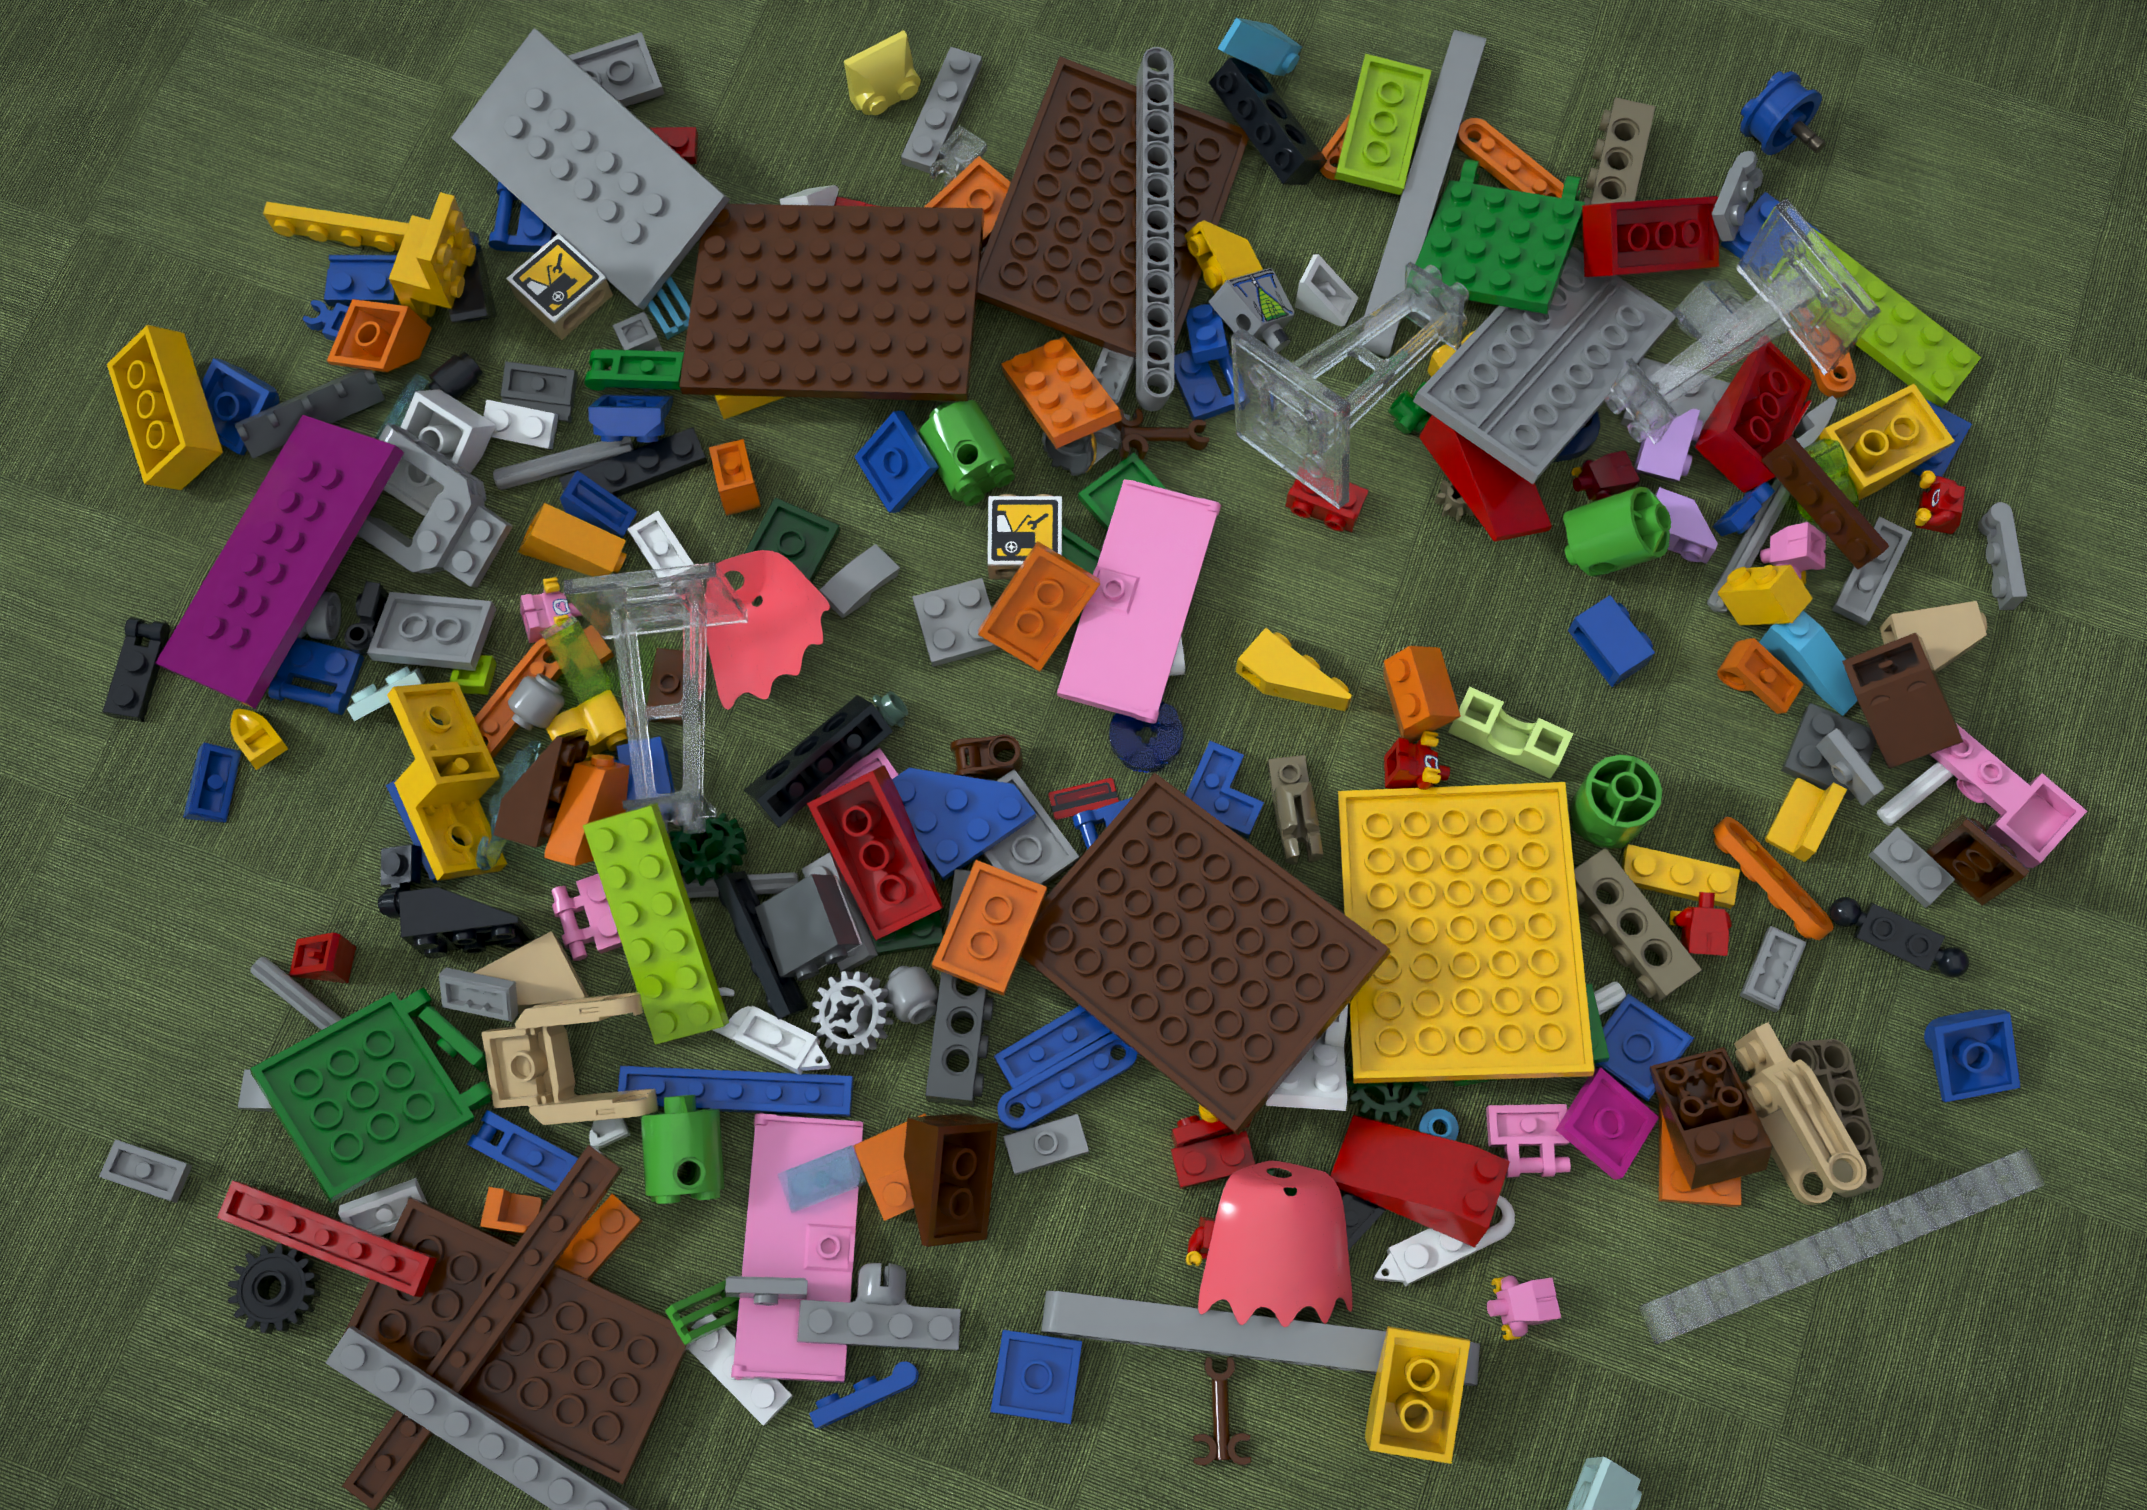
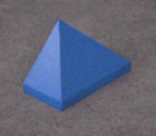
M578 470L574 473L560 496V501L566 513L620 538H623L637 513L636 510Z

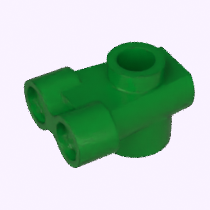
M1422 382L1413 395L1407 390L1401 393L1388 409V412L1396 419L1393 425L1404 434L1411 433L1413 430L1419 432L1425 427L1431 417L1426 410L1413 402L1417 392L1426 382Z

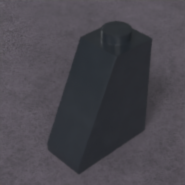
M473 231L470 232V238L476 247L475 259L473 264L467 266L464 272L465 284L461 297H456L452 309H449L451 321L454 323L464 324L497 317L479 235Z

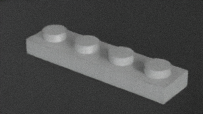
M950 47L901 155L902 165L934 174L982 67V56Z

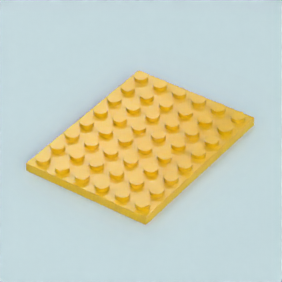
M1565 782L1431 787L1427 790L1400 788L1338 791L1344 915L1386 945L1391 952L1349 1002L1353 1083L1593 1076L1594 1062Z

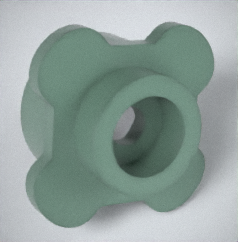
M889 691L883 697L877 694L872 697L877 705L875 708L888 725L893 726L897 724L899 727L905 725L903 718L908 715V709L897 694Z

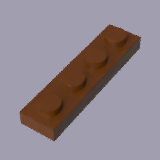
M1793 435L1761 460L1857 570L1884 553L1889 547L1888 543Z

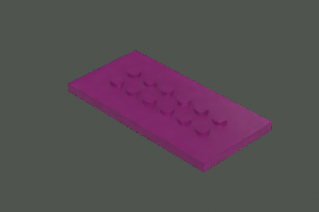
M302 415L155 663L166 670L256 709L404 452L393 444Z

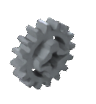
M842 971L841 979L829 977L830 988L819 987L818 992L823 997L822 1001L812 1003L813 1007L819 1009V1015L812 1017L811 1021L821 1024V1028L815 1033L816 1036L827 1038L825 1047L830 1049L837 1048L838 1054L849 1055L851 1052L853 1055H864V1047L875 1050L877 1048L875 1038L886 1039L888 1037L883 1030L884 1024L892 1025L894 1021L886 1017V1012L894 1008L893 1004L885 1003L884 1001L889 994L888 989L878 988L881 980L874 977L868 978V973L856 971L854 974L853 972ZM851 988H860L865 993L863 995L852 992ZM845 1031L848 1034L854 1035L855 1038L848 1039L840 1033Z

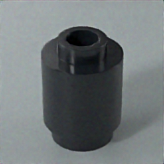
M466 352L459 356L455 354L428 375L432 381L428 387L430 390L440 389L457 400L478 383L477 378L483 372Z

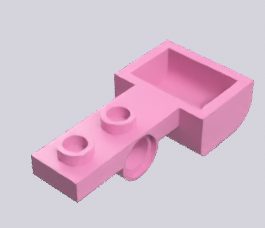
M1957 724L1964 742L1930 755L1958 778L1957 786L1967 798L1977 803L1986 802L2000 814V817L1990 826L1986 833L1998 843L2010 847L2015 852L2017 859L2026 867H2036L2066 836L2087 810L2043 773L2028 784Z

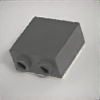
M811 874L755 907L780 977H797L798 981L810 979L819 974L820 968L846 959L848 952L862 945L836 875Z

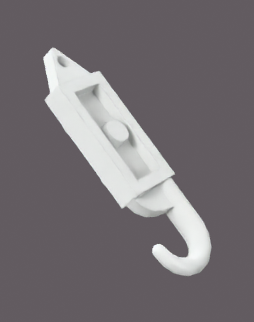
M726 987L718 988L721 997H732L735 995L733 989ZM755 1006L741 1008L733 1014L726 1026L713 1029V1031L735 1041L736 1044L799 1075L807 1070L831 1068L819 1047L820 1041L817 1036L782 1019L778 1020L777 1017Z
M1499 1195L1496 1205L1501 1209L1502 1219L1499 1223L1488 1228L1475 1248L1431 1228L1389 1247L1387 1250L1388 1256L1374 1276V1280L1401 1282L1406 1287L1505 1238L1512 1231L1515 1224V1213L1512 1205L1506 1198ZM1382 1270L1387 1271L1388 1276H1383Z

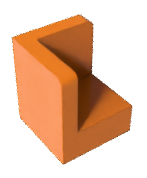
M489 1187L480 1227L488 1231L523 1236L542 1210L543 1200L539 1197L514 1194L505 1189Z

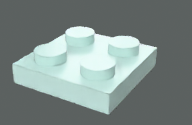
M406 666L387 676L385 680L388 684L377 690L375 685L372 684L351 696L354 702L347 707V710L352 719L356 721L390 703L387 694L395 686L424 684L426 680L419 668L410 672Z

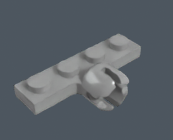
M868 1263L862 1266L858 1272L857 1297L853 1302L800 1300L797 1342L945 1351L959 1350L961 1309L917 1307L907 1304L905 1299L906 1270L897 1264L889 1263V1266H885L883 1286H880L881 1263Z

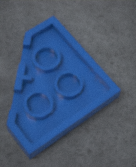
M908 768L892 779L903 801L920 848L943 881L952 876L955 869L961 870L1036 818L1034 810L1017 787L1011 783Z

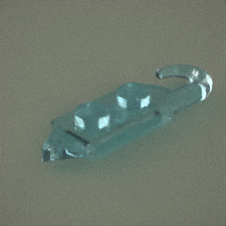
M531 740L523 751L517 750L513 762H509L504 769L503 785L499 794H495L492 797L489 805V815L492 817V837L490 842L487 836L482 837L477 849L476 864L480 870H490L500 858L507 839L494 836L493 833L501 799L538 758L541 746L540 741Z

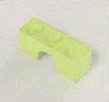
M1469 686L1459 708L1461 717L1453 721L1448 733L1551 779L1560 765L1574 733L1540 718L1535 723H1525L1516 720L1503 711V701Z

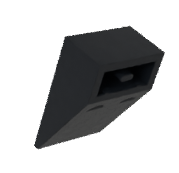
M436 887L399 892L401 938L420 954H424L426 958L445 957L448 955V951L463 950L464 953H480L486 951V946L501 945L502 948H519L524 946V941L535 940V934L518 916Z

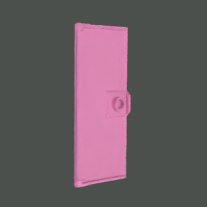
M1123 480L1102 551L1093 573L1094 576L1100 579V585L1083 608L1057 696L1130 716L1148 723L1155 724L1157 722L1159 708L1215 521L1220 512V503L1132 480Z
M765 1113L755 1114L742 1277L806 1278L808 1280L807 1299H778V1305L771 1306L755 1305L754 1298L739 1299L734 1365H732L731 1377L736 1380L762 1378L844 1383L847 1345L797 1342L800 1300L850 1303L860 1162L853 1145L862 1142L863 1122L777 1116Z

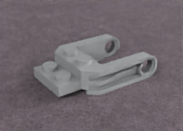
M387 423L379 440L393 444L404 452L402 458L443 485L444 489L440 494H437L414 534L413 541L382 519L373 518L370 515L367 516L357 535L412 573L432 574L447 570L470 587L478 588L513 525L485 507L486 494L481 480L412 433L395 424Z

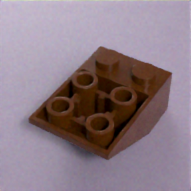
M1917 633L1910 634L1842 661L1857 700L1889 769L1964 742L1924 642Z
M581 728L557 736L501 799L493 833L494 836L534 848L548 843L575 763L583 762L587 756L589 741L586 740L588 729Z
M1724 1047L1650 1066V1073L1673 1149L1691 1189L1767 1170L1773 1145Z

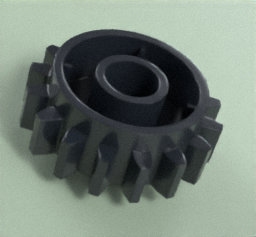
M277 1244L274 1251L269 1246H261L259 1257L255 1254L247 1253L245 1256L249 1264L246 1267L236 1265L234 1268L240 1275L239 1280L228 1282L229 1287L237 1289V1294L228 1299V1303L240 1305V1308L234 1314L235 1318L242 1320L248 1318L245 1327L256 1330L260 1326L261 1333L272 1334L274 1327L279 1332H288L289 1323L291 1322L298 1325L303 1324L302 1315L306 1311L313 1312L315 1310L311 1304L313 1297L320 1296L321 1293L315 1289V1282L321 1279L320 1275L310 1271L314 1261L308 1258L301 1260L303 1252L294 1248L289 1251L288 1246L283 1244ZM279 1279L281 1291L275 1298L271 1299L269 1288L275 1280Z

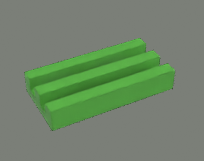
M726 1280L680 1300L665 1310L685 1346L738 1321V1302L740 1298L726 1297ZM718 1295H721L723 1298L682 1318L679 1313ZM726 1307L731 1312L690 1332L686 1327Z

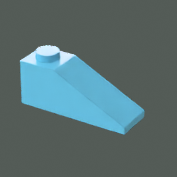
M1241 18L1234 20L1218 47L1219 50L1278 76H1285L1286 73H1290L1299 61L1298 53L1302 48L1301 45L1271 24Z
M1802 611L1793 623L1773 624L1759 641L1775 658L1841 716L1858 701L1842 662L1846 658L1824 628L1806 612Z

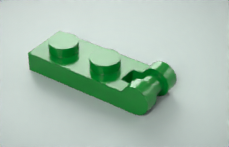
M595 349L590 353L589 364L591 370L587 371L584 384L589 389L596 391L604 390L605 387L680 390L684 352Z

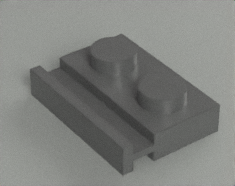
M505 361L501 403L558 414V421L571 423L572 407H574L578 372L570 369Z

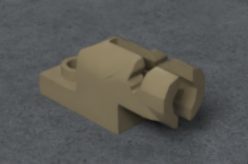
M1305 755L1268 759L1267 766L1277 834L1281 836L1285 862L1297 865V858L1300 856L1298 843L1300 842L1305 844L1308 863L1322 859L1324 854L1318 815L1315 807L1313 787L1308 778Z

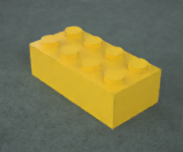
M146 325L107 363V367L144 484L182 490L223 453L185 334Z

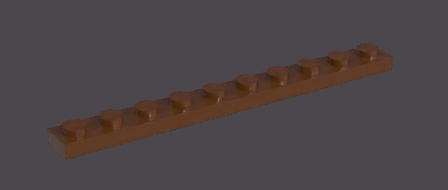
M588 1145L427 1367L425 1373L459 1395L464 1392L624 1168L594 1146ZM396 1410L342 1487L370 1509L378 1510L433 1433Z

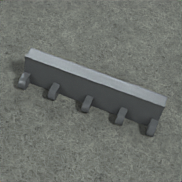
M357 369L234 425L252 459L285 445L302 415L332 424L385 400L373 372L366 369Z

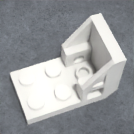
M1348 1005L1266 1101V1106L1346 1111L1347 1086L1344 1043Z

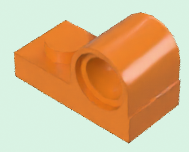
M744 439L709 447L718 492L726 516L760 508L761 504Z
M1755 638L1737 641L1717 671L1718 678L1724 684L1738 691H1752L1776 714L1788 711L1804 685Z

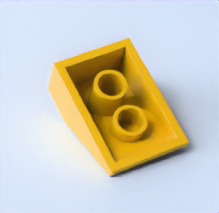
M1912 384L1824 428L1811 448L1838 488L1853 504L1881 490L1946 449L1955 441L1917 386Z
M1387 1327L1370 1398L1364 1437L1370 1451L1452 1464L1470 1347L1469 1339Z

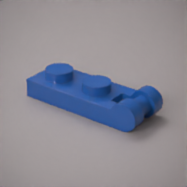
M486 1110L481 1118V1121L484 1123L477 1135L472 1134L466 1144L554 1192L579 1159ZM500 1130L504 1135L496 1147L490 1142L496 1131Z
M899 1362L889 1377L877 1381L874 1375L854 1384L855 1392L841 1399L837 1392L815 1402L818 1409L809 1413L815 1429L820 1430L913 1387L919 1380V1372L910 1362Z

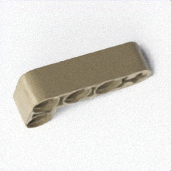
M1837 1039L1799 1041L1783 1048L1788 1058L1793 1062L1801 1059L1813 1070L1865 1162L1867 1175L1863 1184L1852 1191L1837 1194L1845 1198H1851L1878 1188L1883 1180V1169L1849 1048ZM1836 1160L1832 1169L1834 1176L1841 1182H1850L1853 1178L1851 1165L1844 1160Z

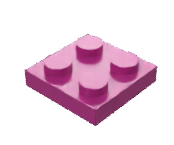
M1600 1067L1594 1069L1593 1076L1587 1078L1556 1128V1131L1612 1179L1617 1180L1624 1177L1659 1117Z

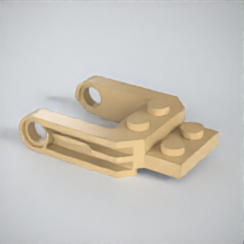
M633 992L543 1002L541 1005L524 1009L515 1023L516 1027L496 1028L481 1032L494 1109L528 1106L530 1107V1114L543 1125L630 1118L658 1111L655 1089L576 1095L574 1093L575 1078L568 1034L564 1025L597 1022L612 1016L633 1013V1016L643 1013L640 993Z
M1769 1022L1753 1029L1736 1041L1734 1045L1737 1049L1735 1051L1737 1061L1752 1076L1742 1084L1773 1145L1771 1155L1796 1199L1806 1205H1818L1829 1200L1833 1192L1846 1193L1860 1187L1867 1175L1865 1162L1813 1070L1801 1059L1793 1062L1788 1058ZM1836 1160H1844L1851 1165L1853 1178L1850 1182H1841L1834 1176L1832 1169ZM1806 1174H1815L1822 1180L1823 1190L1819 1195H1811L1804 1189L1803 1179Z

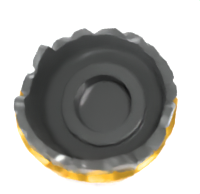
M1043 432V450L1047 452L1049 458L1053 459L1052 467L1057 468L1061 465L1064 470H1070L1072 476L1084 474L1091 469L1096 460L1097 442L1094 433L1056 449L1046 433Z

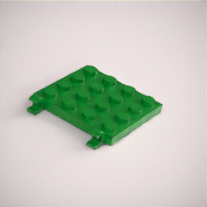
M1466 159L1462 167L1460 181L1449 180L1409 278V290L1548 314L1583 218L1582 205H1585V202L1579 201L1581 190H1578L1581 177L1569 175L1566 177L1561 198L1478 185L1480 174L1476 173L1480 161Z
M425 988L415 991L402 1000H399L395 992H392L250 1068L251 1075L330 1203L474 1122V1115L471 1111L480 1109L492 1101L490 1098L492 1091L485 1081L459 1094L411 1017H418L427 1006H431L429 1003L432 1002V999Z

